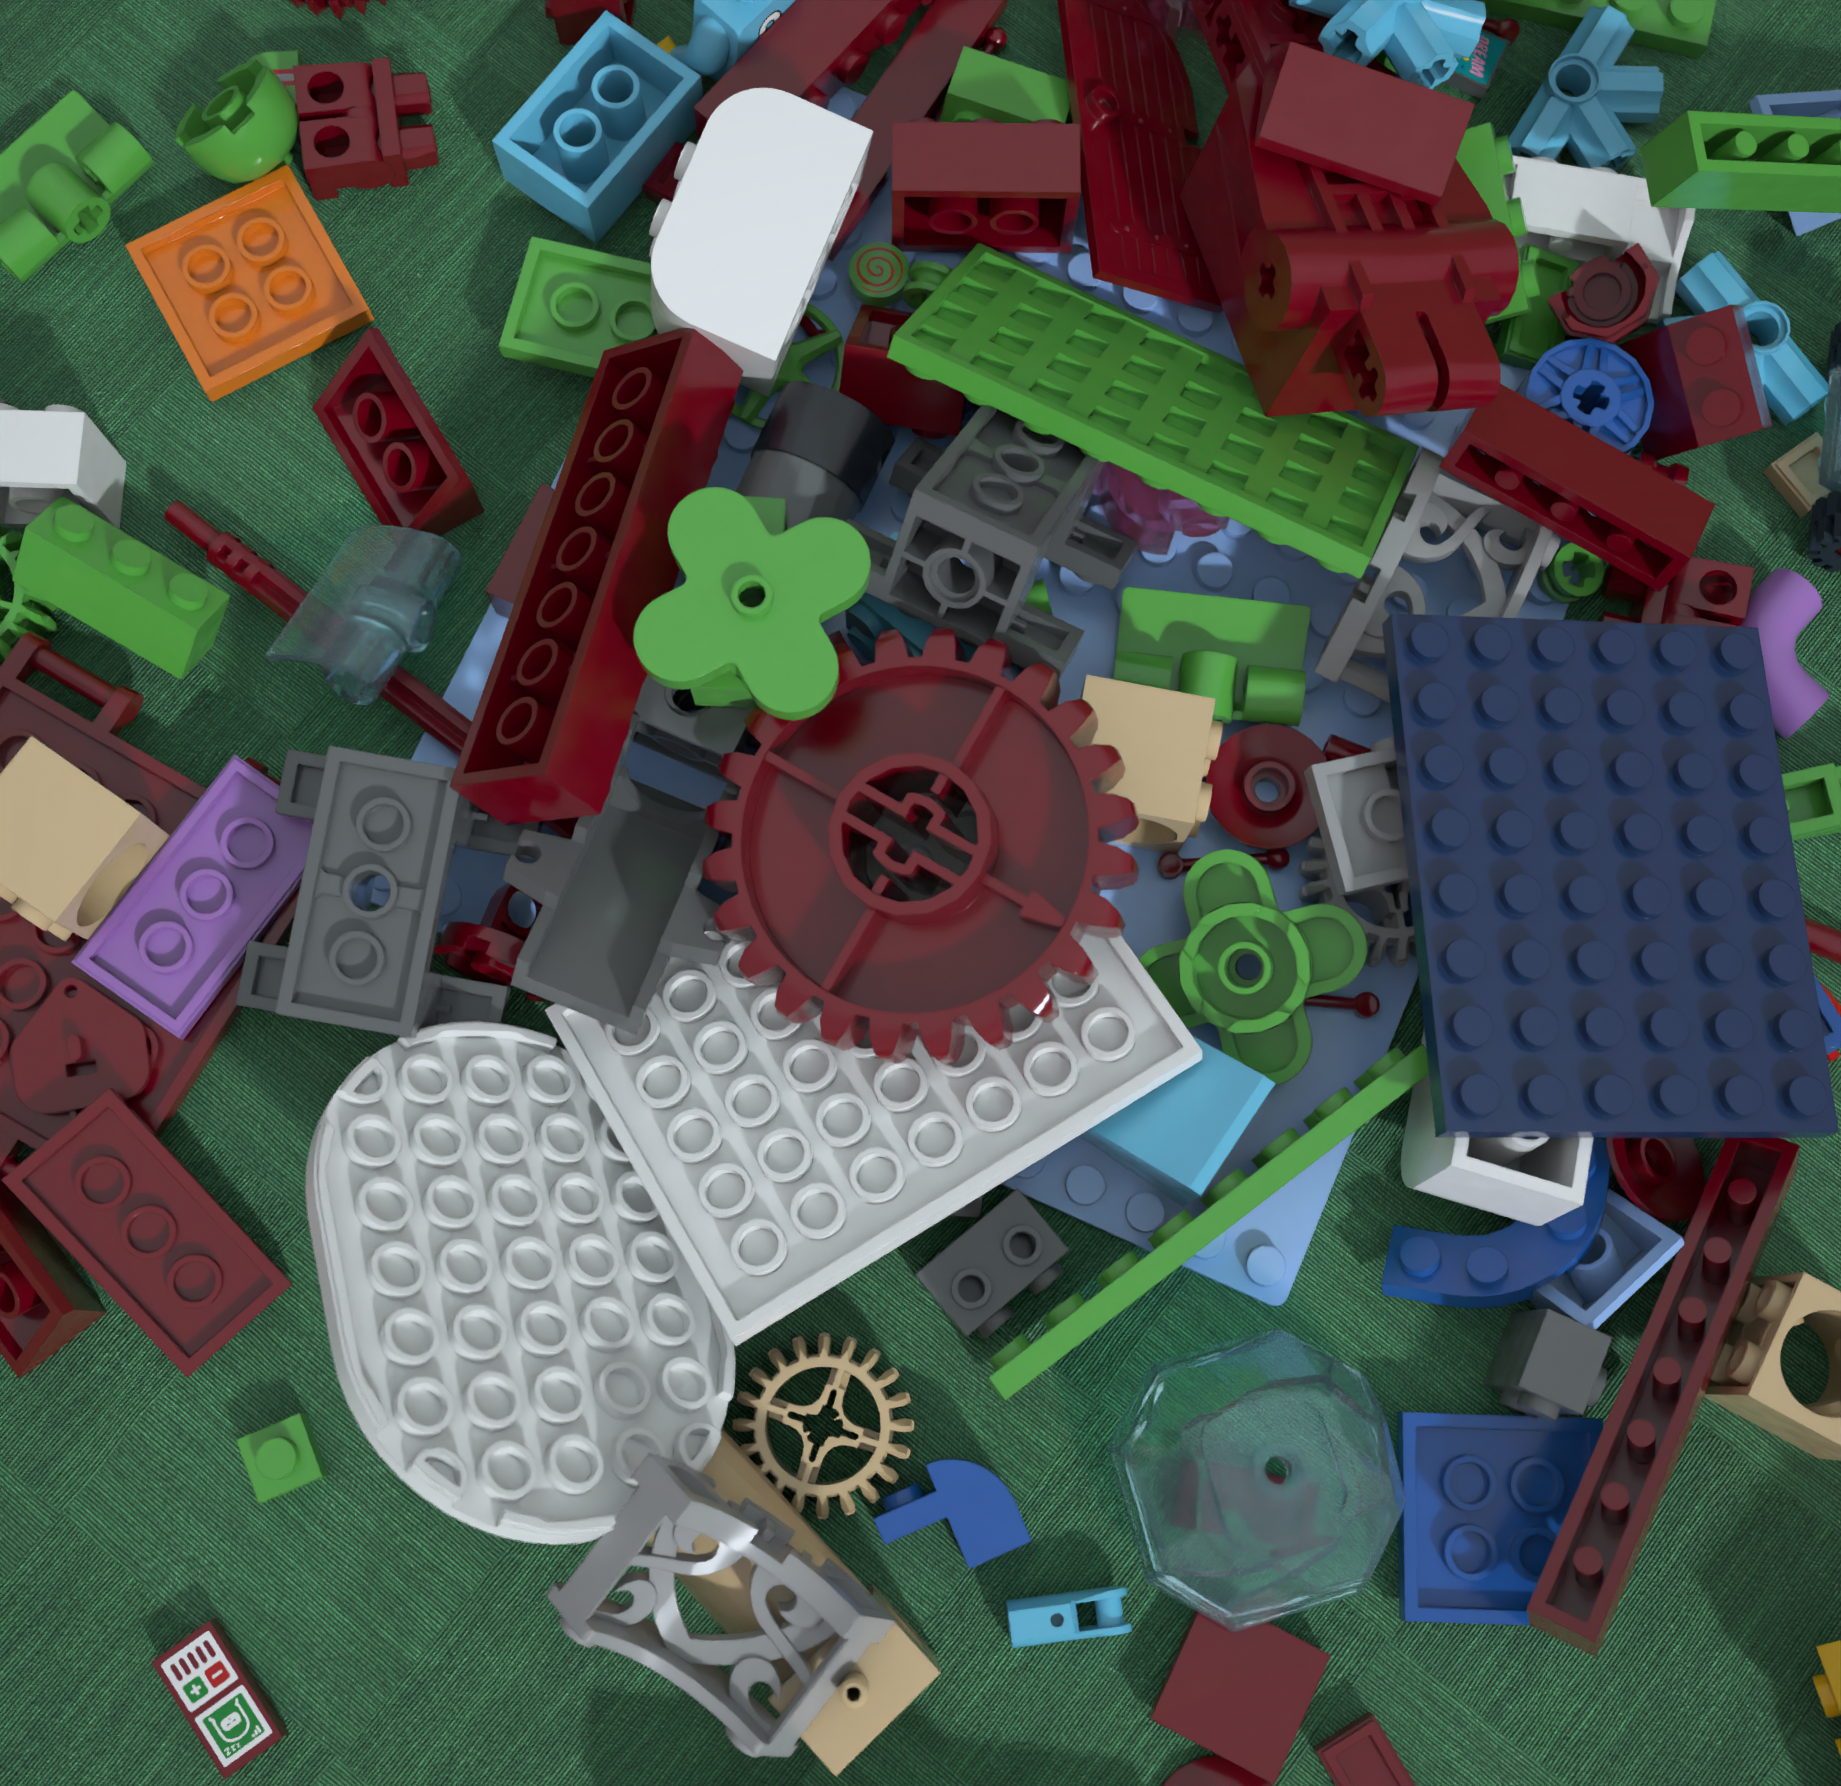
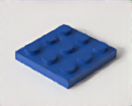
M1397 1411L1399 1619L1410 1622L1530 1625L1526 1609L1601 1435L1603 1418L1557 1417L1556 1421H1551L1540 1416L1536 1420L1530 1416Z

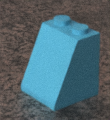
M1194 1036L1193 1038L1202 1049L1201 1061L1079 1135L1182 1207L1202 1195L1276 1084L1261 1073Z

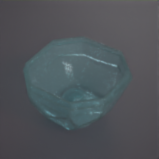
M1276 1327L1150 1363L1106 1448L1146 1582L1231 1632L1240 1631L1362 1593L1395 1529L1406 1502L1386 1417L1366 1376ZM1272 1457L1280 1459L1287 1469L1286 1479L1280 1485L1272 1483L1265 1473L1266 1463Z

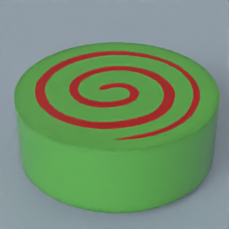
M872 242L860 247L853 254L849 263V285L854 296L866 305L878 307L890 306L902 298L904 287L909 283V264L903 252L896 246L885 242Z

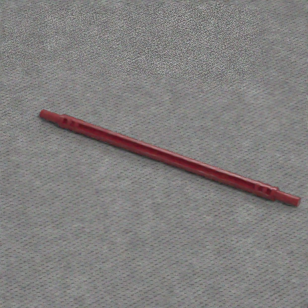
M180 500L173 502L167 508L164 519L206 552V560L210 564L221 570L229 579L240 585L243 590L258 599L460 758L472 721L283 575L270 562L260 557L256 551L241 542L233 533H221ZM579 817L543 821V824L558 836L572 839Z

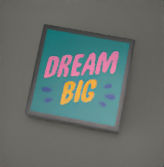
M1481 29L1479 42L1469 58L1464 56L1461 59L1456 58L1459 64L1451 77L1443 83L1483 100L1510 41Z

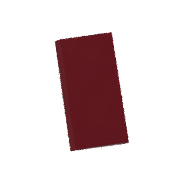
M1290 41L1273 46L1268 55L1254 146L1437 206L1442 198L1475 104Z
M368 328L312 408L399 555L409 554L485 511L469 477L379 328Z
M0 1182V1353L17 1377L20 1378L30 1373L107 1311L41 1222L5 1184Z

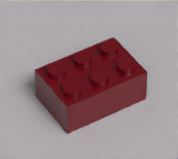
M924 117L915 118L908 122H892V245L905 252H970L978 243H981L1003 253H1071L1081 194L1080 124H1063L1054 119H1041L1033 123H1000L990 118H980L970 123L938 122Z

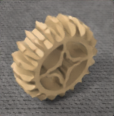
M829 1333L819 1334V1354L812 1355L808 1354L807 1344L803 1337L793 1338L792 1346L797 1359L790 1363L787 1362L784 1354L779 1349L773 1348L769 1351L770 1361L778 1371L770 1377L764 1370L753 1367L749 1372V1376L754 1382L764 1387L760 1396L744 1391L739 1392L737 1396V1402L743 1406L755 1408L754 1418H738L733 1420V1430L739 1432L753 1430L755 1442L739 1446L749 1457L758 1452L763 1463L757 1467L764 1475L770 1472L777 1480L773 1485L781 1494L785 1487L796 1492L790 1504L799 1514L805 1506L806 1496L816 1497V1515L818 1519L828 1518L830 1510L829 1497L835 1496L840 1497L841 1508L845 1515L854 1514L856 1508L851 1491L859 1487L865 1498L870 1503H875L880 1498V1495L870 1479L878 1473L885 1481L894 1484L899 1477L894 1468L884 1463L888 1453L898 1458L907 1459L911 1452L910 1448L906 1445L892 1442L893 1432H910L914 1430V1421L912 1419H894L892 1408L905 1406L910 1403L909 1393L901 1392L889 1398L884 1389L885 1386L891 1384L899 1377L898 1371L895 1368H890L877 1379L870 1369L878 1362L881 1356L880 1352L875 1348L871 1349L861 1364L852 1360L851 1358L857 1347V1340L850 1336L843 1343L841 1355L830 1354L832 1340ZM832 1367L822 1395L813 1404L798 1405L775 1398L780 1389L797 1374L812 1368ZM851 1374L869 1389L876 1401L880 1414V1433L852 1422L845 1414L843 1402ZM835 1389L837 1395L832 1408L836 1409L839 1415L834 1420L842 1419L843 1429L858 1434V1438L845 1434L840 1436L829 1435L824 1444L820 1445L816 1459L813 1460L811 1454L815 1441L809 1437L813 1430L806 1431L805 1421L792 1417L790 1412L792 1411L804 1416L808 1415V1413L818 1415L824 1405H828L831 1393ZM769 1418L781 1421L795 1428L802 1436L804 1448L797 1474L789 1470L775 1453L769 1436ZM846 1445L873 1452L865 1465L852 1475L837 1481H816L824 1457L833 1447Z

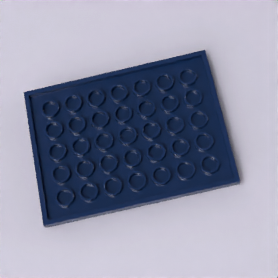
M1391 613L1382 624L1435 1137L1825 1138L1838 1133L1836 1110L1758 628Z

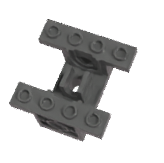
M983 404L946 450L916 437L896 461L888 484L905 491L911 497L897 541L854 520L848 519L846 523L853 526L862 535L870 552L871 575L866 593L897 607L903 614L911 618L925 620L939 628H952L957 638L969 646L978 648L990 638L1004 641L1009 647L1012 663L1016 664L1019 669L1023 671L1025 668L1039 662L1044 663L1055 670L1058 679H1060L1077 651L1085 631L1026 603L1043 558L1073 571L1079 579L1087 583L1100 584L1114 590L1129 565L1139 542L1083 516L1105 462H1100L1099 459L1083 454L1079 447L1052 434L1036 433L1024 426L1022 420L990 405ZM960 559H962V560H964L965 562H967V563L971 566V568H970V567H967L965 564H963V563L960 561Z
M330 745L327 756L287 749L275 813L314 822L289 946L283 947L248 941L236 1005L273 1011L275 1014L409 1038H416L421 1028L450 1022L483 1021L504 1023L511 987L433 973L430 966L451 857L452 853H455L456 847L504 856H511L512 854L516 858L535 861L530 856L516 855L515 852L523 830L541 833L543 821L504 825L449 787L456 768ZM385 876L390 885V897L382 908L369 911L375 877Z

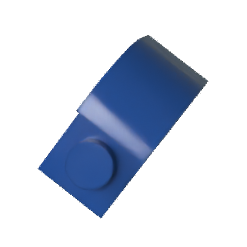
M944 1457L925 1462L935 1488L922 1493L919 1483L916 1482L881 1498L885 1510L875 1514L873 1518L885 1545L947 1517L969 1569L1032 1541L1016 1502L1005 1484L983 1465L958 1457Z

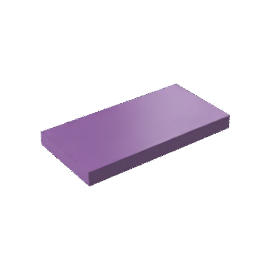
M234 754L71 963L173 1035L183 1040L245 960L248 941H260L301 885L314 821L282 816L275 813L280 786Z

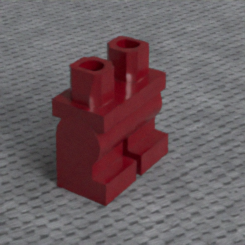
M389 57L371 59L372 65L363 62L293 66L297 111L301 121L299 122L303 166L315 201L339 198V189L341 188L374 189L385 186L390 182L392 188L410 186L408 170L439 165L433 124L403 127L402 117L433 114L431 91L426 73L394 74Z
M1691 557L1683 568L1659 592L1609 564L1605 572L1602 596L1632 602L1630 616L1627 617L1603 611L1597 621L1740 627L1739 625L1746 617L1754 567Z

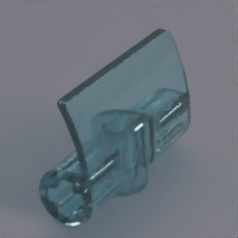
M389 525L356 527L349 534L266 652L267 661H304L321 664L324 677L335 693L355 704L369 705L374 703L403 660L404 651L419 654L430 642L436 625L437 606L463 568L461 554L446 539L432 533Z

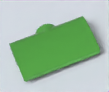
M73 90L65 95L0 154V265L22 285L70 241L85 243L97 237L104 230L110 219L111 209L109 205L155 164L149 153L127 129L116 121L110 125L77 91Z
M1126 587L1122 595L1113 680L1215 698L1212 720L1223 722V725L1232 723V720L1299 727L1305 696L1306 671H1303L1311 609L1305 605Z

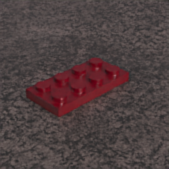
M113 1088L107 1089L2 1179L4 1184L187 1378L293 1284V1281Z

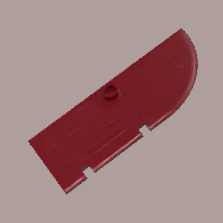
M1057 0L1073 124H1080L1081 190L1093 278L1213 313L1223 312L1221 302L1179 197L1201 153V149L1187 144L1185 138L1189 140L1197 139L1199 132L1189 77L1171 36L1145 0Z

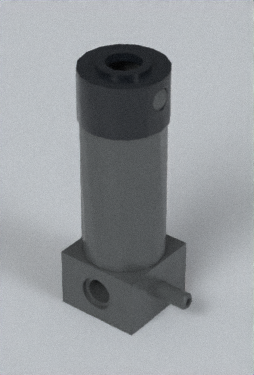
M800 381L786 383L752 449L751 461L735 492L742 496L785 498L788 508L789 529L804 521L818 517H830L844 522L848 519L854 520L857 513L863 509L894 445L895 438L891 429L880 417L859 402L835 390L815 383ZM647 674L633 714L640 716L633 742L728 783V779L717 770L724 753L740 752L755 756L761 746V743L749 732L744 722V719L752 709L705 706L699 711L688 712L696 706H701L695 705L691 689H673L663 686Z

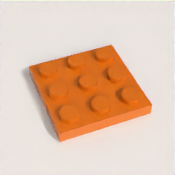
M288 164L125 245L211 402L375 320Z

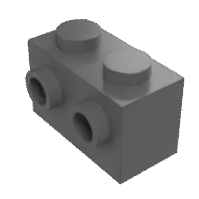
M1017 1188L915 1274V1278L964 1338L977 1329L981 1336L986 1339L1015 1314L1007 1304L1026 1286L1036 1296L1065 1271L1057 1260L1068 1252L1069 1249Z
M1550 1309L1511 1312L1483 1385L1502 1393L1498 1402L1499 1405L1522 1416H1530L1536 1420L1540 1416L1556 1421L1558 1414L1583 1415L1586 1406L1593 1407L1605 1387L1607 1370L1601 1366L1612 1337Z

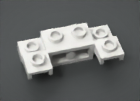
M1513 155L1515 172L1504 175L1509 200L1517 197L1521 198L1526 218L1528 234L1517 237L1519 249L1528 243L1579 261V266H1582L1593 258L1606 255L1613 262L1624 254V251L1639 242L1660 277L1648 323L1658 324L1662 319L1669 318L1672 314L1673 299L1682 257L1694 222L1695 208L1651 207L1645 178L1618 174L1616 171L1606 167L1588 169L1559 164L1554 159L1548 157L1525 158Z

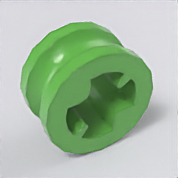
M932 261L913 263L908 274L911 282L904 287L902 293L903 300L911 308L917 310L953 269Z
M1569 543L1557 549L1545 571H1538L1539 583L1544 593L1552 600L1561 604L1572 603L1597 591L1603 581V562L1601 558L1578 545ZM1570 561L1573 563L1570 570L1577 569L1579 572L1580 580L1574 584L1569 583L1572 578L1571 575L1565 577L1563 574L1562 565Z

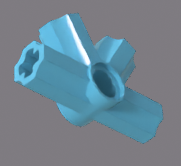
M1289 0V6L1331 19L1322 30L1318 39L1325 53L1367 67L1383 51L1400 79L1429 89H1433L1451 77L1459 64L1456 58L1461 59L1463 56L1469 58L1479 42L1481 29L1486 19L1485 3L1477 0Z
M1609 5L1601 8L1593 6L1589 8L1561 55L1551 65L1541 87L1509 136L1512 155L1525 158L1548 157L1556 160L1566 145L1579 167L1588 169L1606 167L1614 171L1634 156L1637 148L1621 123H1654L1659 115L1664 87L1663 73L1659 72L1658 67L1615 66L1635 31L1629 25L1626 14ZM1559 89L1568 90L1575 97L1564 95Z
M1720 251L1709 254L1677 281L1675 291L1695 316L1731 304L1743 306L1748 330L1761 343V346L1752 344L1767 404L1785 426L1801 417L1833 391L1790 338V320L1785 311L1777 304L1769 301H1760ZM1694 316L1662 319L1657 324L1656 329Z

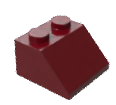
M862 304L845 342L839 393L865 406L879 416L886 425L911 428L912 432L916 435L930 439H940L947 435L958 436L967 403V398L963 393L937 380H926L916 377L906 369L905 365L887 357L894 334L912 316L913 312Z
M1731 304L1666 325L1617 345L1637 360L1650 380L1654 408L1650 426L1642 436L1641 443L1643 451L1654 455L1656 461L1773 427L1743 306Z

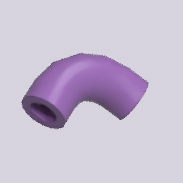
M1777 568L1772 570L1752 591L1748 600L1746 617L1739 626L1754 627L1759 630L1774 730L1785 740L1796 732L1825 703L1831 693L1803 669L1798 662L1795 652L1796 638L1821 611L1823 607L1822 598L1816 588L1800 574L1789 569Z

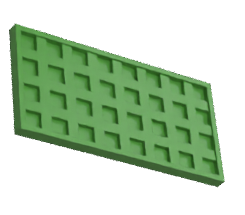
M978 243L894 334L887 354L888 358L905 365L906 369L916 377L926 380H937L962 392L970 402L976 405H990L1022 420L1024 426L1036 433L1052 434L1079 447L1085 455L1088 454L1099 459L1100 462L1114 463L1137 474L1145 484L1153 488L1169 489L1195 501L1208 514L1217 517H1229L1254 529L1260 537L1270 543L1291 546L1314 557L1321 566L1337 573L1346 572L1359 579L1363 576L1374 554L1419 446L1344 411L1265 417L1245 365L981 243Z

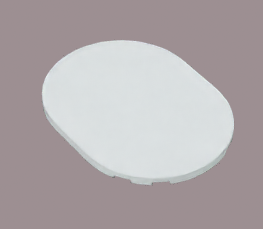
M464 1021L432 1025L421 1028L416 1038L400 1036L397 1042L382 1048L371 1057L367 1056L356 1066L330 1099L318 1121L310 1144L305 1184L307 1214L337 1377L350 1410L362 1432L379 1456L415 1492L446 1514L491 1534L528 1543L556 1545L599 1540L603 1534L613 1530V1525L616 1524V1516L640 1486L634 1480L632 1474L648 1453L671 1459L699 1472H702L710 1461L722 1438L720 1434L726 1417L728 1402L734 1395L736 1370L734 1343L720 1322L566 1049L555 1045L557 1039L531 1029L504 1023Z

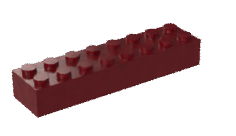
M679 328L604 350L449 786L504 825L599 815L609 795L611 780L623 743L629 733L630 722L642 684L647 677V673L639 661L634 646L635 625L641 612L649 603L674 588L680 568L673 557L669 544V520L675 507L682 499L692 492L706 488L713 465L718 457V449L729 415L733 410L735 396L744 372L722 349L695 329Z

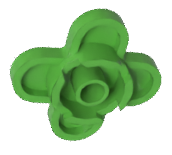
M709 487L687 495L675 507L668 524V539L671 551L686 581L683 585L653 600L638 617L634 629V646L643 669L653 680L673 689L696 688L727 672H731L735 675H740L755 703L766 713L785 720H800L815 715L829 704L839 682L837 655L821 624L825 620L853 606L865 593L871 575L870 552L865 539L850 524L830 517L809 519L779 535H771L766 530L752 504L733 490ZM750 597L765 598L763 603L757 607L750 608L742 604L744 600Z
M1225 849L1211 852L1200 858L1191 867L1184 882L1183 900L1191 933L1186 938L1160 944L1149 949L1138 960L1186 1028L1212 1023L1218 1029L1223 1052L1226 1055L1275 1082V1085H1279L1294 1078L1307 1064L1312 1052L1313 1035L1305 1008L1306 999L1339 990L1350 984L1360 974L1368 955L1367 936L1357 918L1347 910L1336 905L1314 904L1286 912L1280 910L1271 878L1265 867L1256 858L1237 850ZM1245 954L1256 956L1261 963V971L1254 979H1246L1238 972V961Z

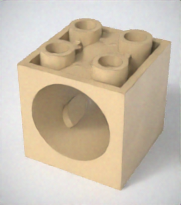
M1086 674L1080 699L1089 702L1098 718V730L1090 745L1114 746L1119 750L1126 768L1123 778L1113 789L1105 794H1116L1129 798L1135 804L1139 818L1136 830L1122 839L1112 841V843L1178 854L1187 837H1197L1200 822L1206 821L1209 811L1212 784L1202 782V777L1206 778L1211 760H1216L1221 742L1223 722L1212 720L1216 699Z
M31 736L0 774V897L12 903L11 908L44 931H50L65 942L72 933L89 940L170 835L121 798Z
M1805 1272L1754 1277L1749 1285L1704 1397L1818 1459L1841 1461V1291ZM1803 1322L1809 1325L1822 1340L1828 1354L1830 1369L1828 1383L1823 1394L1817 1402L1807 1405L1800 1404L1791 1394L1783 1379L1780 1366V1354L1785 1336L1791 1327Z

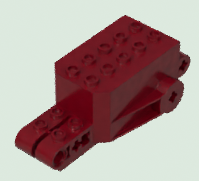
M1191 0L1194 12L1229 96L1179 197L1265 417L1358 410L1366 417L1488 407L1494 401L1499 391L1501 372L1497 353L1484 324L1489 317L1499 315L1508 307L1516 291L1519 275L1518 250L1514 236L1506 224L1493 219L1488 206L1457 159H1455L1442 198L1437 206L1254 146L1267 59L1272 47L1291 41L1324 52L1323 46L1318 39L1322 30L1331 19L1289 6V0ZM1376 58L1367 66L1373 70L1400 78L1397 73L1377 62Z

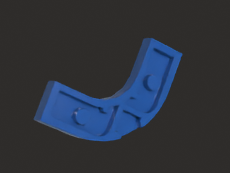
M1593 1139L1583 1205L1543 1225L1535 1226L1516 1220L1511 1226L1488 1235H1454L1393 1225L1381 1282L1383 1295L1451 1307L1491 1308L1532 1298L1534 1290L1550 1283L1564 1272L1569 1275L1586 1257L1596 1241L1602 1226L1612 1169L1606 1140Z

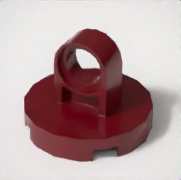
M509 883L497 889L490 899L480 925L463 921L448 922L443 926L433 950L435 954H447L444 964L470 980L501 986L511 985L517 958L543 905L531 898L536 909L535 919L527 928L518 926L509 916L508 905L513 894L523 892ZM527 992L525 999L532 1001L551 1002Z

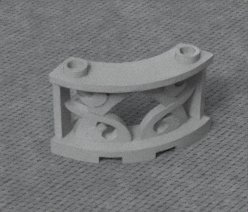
M1424 447L1421 449L1403 483L1376 550L1368 566L1376 569L1373 579L1364 574L1361 579L1358 578L1322 648L1314 670L1315 673L1335 683L1341 679L1389 703L1387 674L1351 656L1385 658L1382 624L1389 616L1384 609V602L1388 598H1402L1407 604L1408 614L1425 615L1426 608L1423 592L1416 580L1406 570L1398 566L1401 559L1419 564L1433 563L1447 558L1460 546L1472 564L1482 597L1481 605L1461 616L1517 618L1538 569L1545 571L1562 539L1553 534V531L1439 468L1443 456ZM1475 527L1487 532L1483 538L1476 531ZM1428 528L1435 533L1436 540L1439 539L1445 529L1452 536L1443 543L1432 545L1422 539L1420 529ZM1500 539L1518 547L1519 550L1512 551L1506 549L1500 543ZM1500 570H1513L1508 586L1505 589Z
M648 1453L632 1474V1477L640 1486L616 1516V1524L613 1525V1530L600 1537L566 1584L554 1582L546 1593V1597L562 1615L559 1618V1624L571 1639L585 1647L591 1648L596 1645L625 1655L667 1678L700 1702L727 1726L725 1732L728 1738L745 1754L755 1758L759 1756L790 1757L798 1747L797 1740L871 1643L879 1644L895 1623V1619L830 1558H827L822 1566L819 1567L811 1562L812 1555L807 1551L803 1550L800 1553L789 1545L788 1542L795 1531L748 1498H745L740 1506L730 1499L728 1502H725L714 1490L716 1484L713 1478L684 1464ZM655 1532L652 1547L644 1546ZM704 1534L718 1541L711 1552L688 1554L695 1553L693 1541L699 1535ZM677 1547L688 1553L677 1552ZM742 1556L754 1562L750 1575V1597L754 1614L762 1629L735 1634L706 1635L689 1633L678 1605L674 1573L683 1575L711 1574L731 1566ZM629 1565L649 1568V1573L634 1571L622 1576ZM614 1585L615 1592L630 1591L633 1594L628 1601L621 1604L605 1598ZM776 1585L787 1586L795 1593L794 1598L790 1602L782 1603L778 1601L780 1613L787 1620L782 1623L771 1610L765 1597L767 1592ZM652 1611H653V1614H654V1618H655L656 1623H654V1622L650 1621L649 1619L645 1618V1617H647ZM838 1633L840 1638L815 1671L812 1672L802 1651L812 1648ZM785 1658L800 1678L803 1687L778 1720H776L750 1695L749 1688L755 1682L763 1681L771 1686L778 1700L781 1686L779 1670L774 1660ZM716 1665H731L729 1676Z

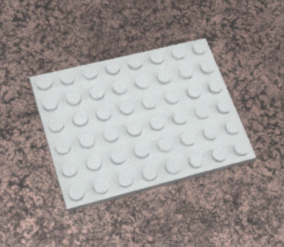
M921 793V795L930 797L941 806L962 832L965 839L977 845V823L973 807L966 802L958 818L945 810L933 793ZM883 816L874 825V828L892 837L909 855L915 850L959 876L969 867L968 864L945 852L931 835L925 841ZM867 845V874L873 886L880 874H882L910 897L909 901L927 900L946 890L937 885L932 895H923L909 890L876 860L872 853L874 848ZM713 931L705 932L706 936L715 941H726L717 966L670 957L637 1036L557 1003L545 1009L546 1014L720 1322L736 1346L1202 1060V1049L1121 935L1117 938H1099L1084 934L1079 944L1098 970V976L1088 985L1074 982L1059 973H1056L1048 981L1057 999L1060 1011L1059 1016L1051 1023H1045L1019 1003L1009 1009L1013 1025V1042L1009 1047L1002 1050L994 1048L975 1031L972 1024L965 1026L964 1047L960 1059L955 1063L943 1064L931 1056L922 1041L920 1031L917 1033L912 1051L905 1061L899 1064L887 1063L877 1057L871 1044L869 1030L864 1038L852 1049L843 1051L825 1043L821 1037L820 1030L821 1014L805 1023L795 1024L788 1021L777 1013L774 1006L777 989L781 983L760 986L745 980L741 975L738 963L743 951L752 941H737L729 937L725 940L720 934Z

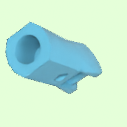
M1108 1586L1006 1600L1011 1647L1019 1648L1132 1632L1131 1622L1124 1621L1121 1597L1127 1595L1126 1586ZM1094 1601L1097 1624L1079 1627L1076 1603Z

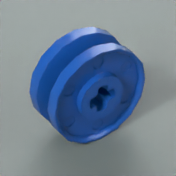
M1594 338L1566 340L1546 351L1515 391L1625 454L1636 446L1648 430L1654 408L1650 380L1637 360L1617 345Z

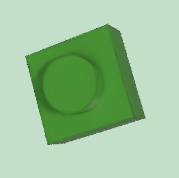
M298 1413L236 1440L258 1504L270 1501L329 1476L307 1413Z

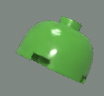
M251 60L238 65L215 81L223 91L209 102L204 111L194 102L179 122L174 136L175 141L184 149L186 156L208 175L230 183H248L287 164L290 165L293 155L289 151L296 141L299 117L292 96L279 77L272 70H269L266 65L263 67L258 60Z

